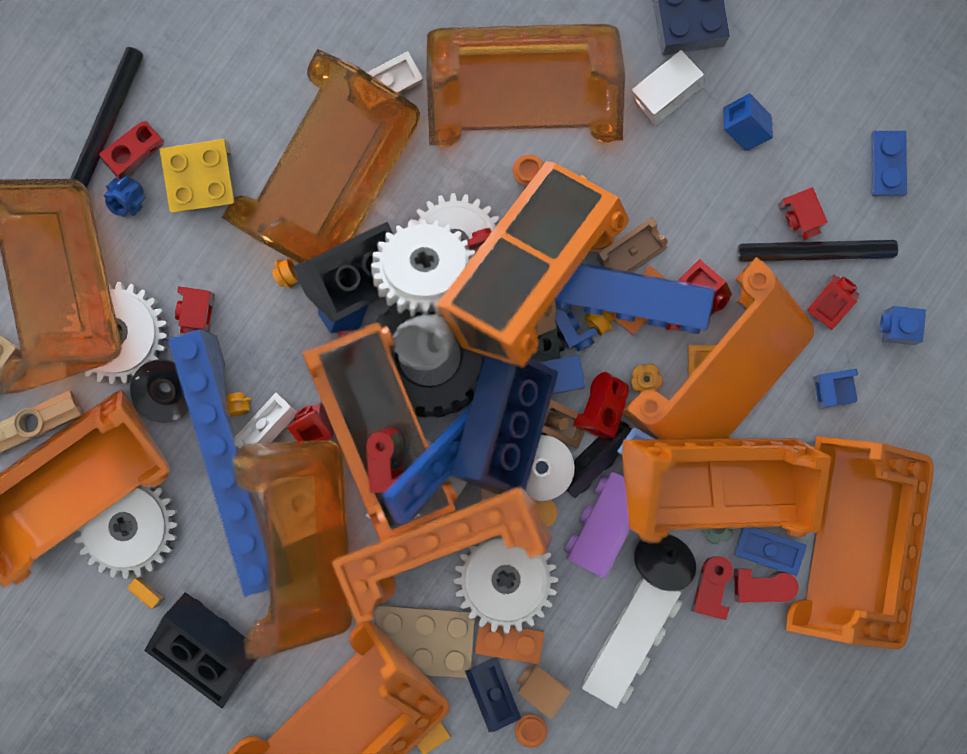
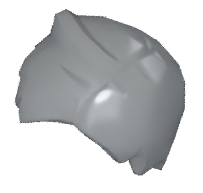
M437 314L420 315L398 327V331L393 335V350L399 354L400 362L416 370L434 369L442 365L451 356L454 333L444 317Z

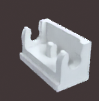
M680 50L631 91L637 99L635 103L651 122L657 126L704 88V74Z

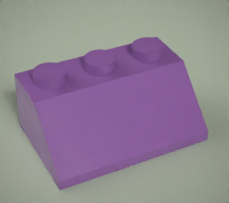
M610 472L608 477L601 476L594 490L595 493L599 494L594 505H586L579 519L580 522L584 523L579 534L572 533L564 548L569 553L566 559L604 579L631 529L628 522L625 479L615 472Z

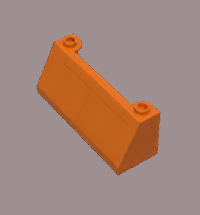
M798 438L625 439L623 441L622 457L629 527L645 541L659 542L661 538L669 535V530L781 526L787 530V534L796 537H804L806 533L820 532L831 456Z
M518 487L334 559L331 563L358 625L375 617L374 611L377 607L394 596L396 592L395 575L498 535H502L507 549L513 546L520 547L528 553L529 558L546 552L552 536L540 507L522 487Z

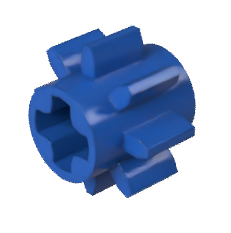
M124 176L119 180L115 177L106 186L108 191L103 197L106 198L107 208L113 214L125 217L130 213L132 216H135L143 208L141 203L146 197L143 195L144 191L141 184L135 179Z

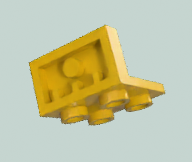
M219 139L159 148L170 212L176 213L234 203L227 157L231 152L227 140Z

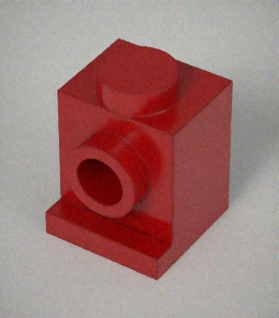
M813 187L783 198L778 203L780 210L786 208L788 211L785 213V219L790 230H796L798 237L802 236L803 241L821 234L820 228L828 223Z
M178 286L177 293L183 296L182 301L177 302L175 309V320H179L178 326L181 327L180 334H186L199 329L209 332L215 294L207 290Z
M321 402L315 406L307 405L301 408L294 415L293 422L287 426V429L304 453L333 438L334 430Z

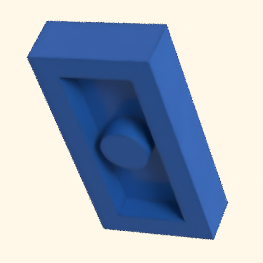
M873 131L871 133L872 196L907 195L906 131Z
M742 527L733 555L797 576L807 545L755 527Z

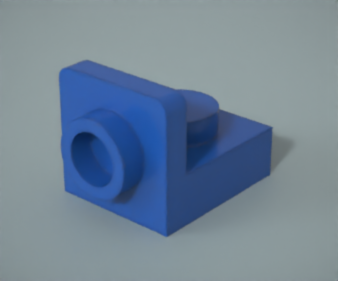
M564 308L556 310L555 322H557V330L562 333L568 350L576 347L579 352L595 343L593 337L598 334L596 327L578 336L576 330L580 329V326L573 313L569 312L566 314Z

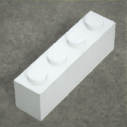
M641 576L580 685L581 688L616 709L620 702L626 704L634 689L630 685L636 673L641 676L650 661V658L646 656L652 645L657 647L666 633V629L662 628L668 616L674 618L682 604V601L678 599L681 592L658 589Z

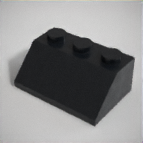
M388 222L370 228L292 266L306 297L331 322H335L382 298L379 296L378 287L374 286L372 264L373 253L378 252V242L386 243L385 234L387 232L393 234Z
M184 592L163 616L144 651L223 709L252 670L264 650L257 646L253 640L245 637L230 626L226 620L218 617L206 608L199 600Z

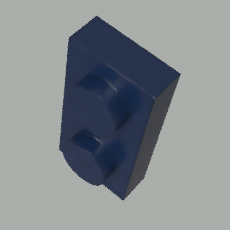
M497 657L465 670L489 732H495L521 719Z

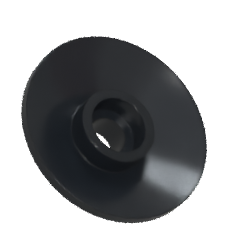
M167 359L152 360L143 364L136 371L131 380L130 394L133 404L142 415L157 422H172L180 419L189 411L174 361ZM167 383L171 390L169 392L162 391L160 384Z
M669 534L667 537L661 538L659 542H649L643 539L638 542L634 551L635 565L640 575L649 584L664 591H679L686 588L693 581L696 575V561L693 553L683 541Z

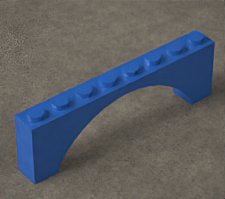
M199 329L170 338L168 342L244 597L290 583L282 552L277 548L265 525L240 458L226 397L224 366L226 365L217 335Z

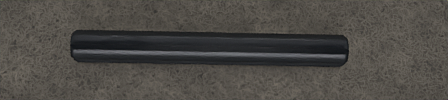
M126 47L66 186V190L74 195H84L99 161V153L105 147L141 63L143 53L134 47Z
M896 240L741 243L737 249V256L740 262H752L756 257L761 261L894 258L898 255V243Z

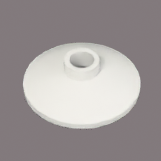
M541 435L525 492L533 500L547 501L560 496L571 484L574 476V460L564 443L554 437ZM540 461H544L548 465V471L545 474H539L535 469L536 464Z

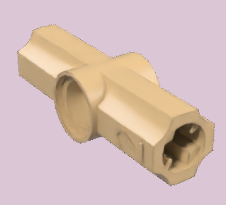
M72 390L59 394L32 408L21 409L16 415L1 421L0 454L34 438H41L47 432L83 416L82 408ZM31 415H35L38 419V426L33 432H29L25 425L27 418Z

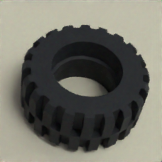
M394 303L388 306L389 309L384 314H380L375 322H378L381 328L387 326L393 339V335L398 331L400 325L410 319L423 315V313L417 312L414 317H411L410 310L405 308L400 313L398 312V304ZM435 311L429 312V315L436 314ZM480 330L481 340L477 347L483 349L491 348L489 335ZM369 341L368 349H366V359L368 360L370 376L381 395L396 407ZM458 342L460 362L456 372L441 384L426 386L418 384L406 376L400 366L399 354L393 350L394 345L389 347L390 355L415 416L423 418L444 417L447 414L456 413L469 402H472L485 355L464 349Z

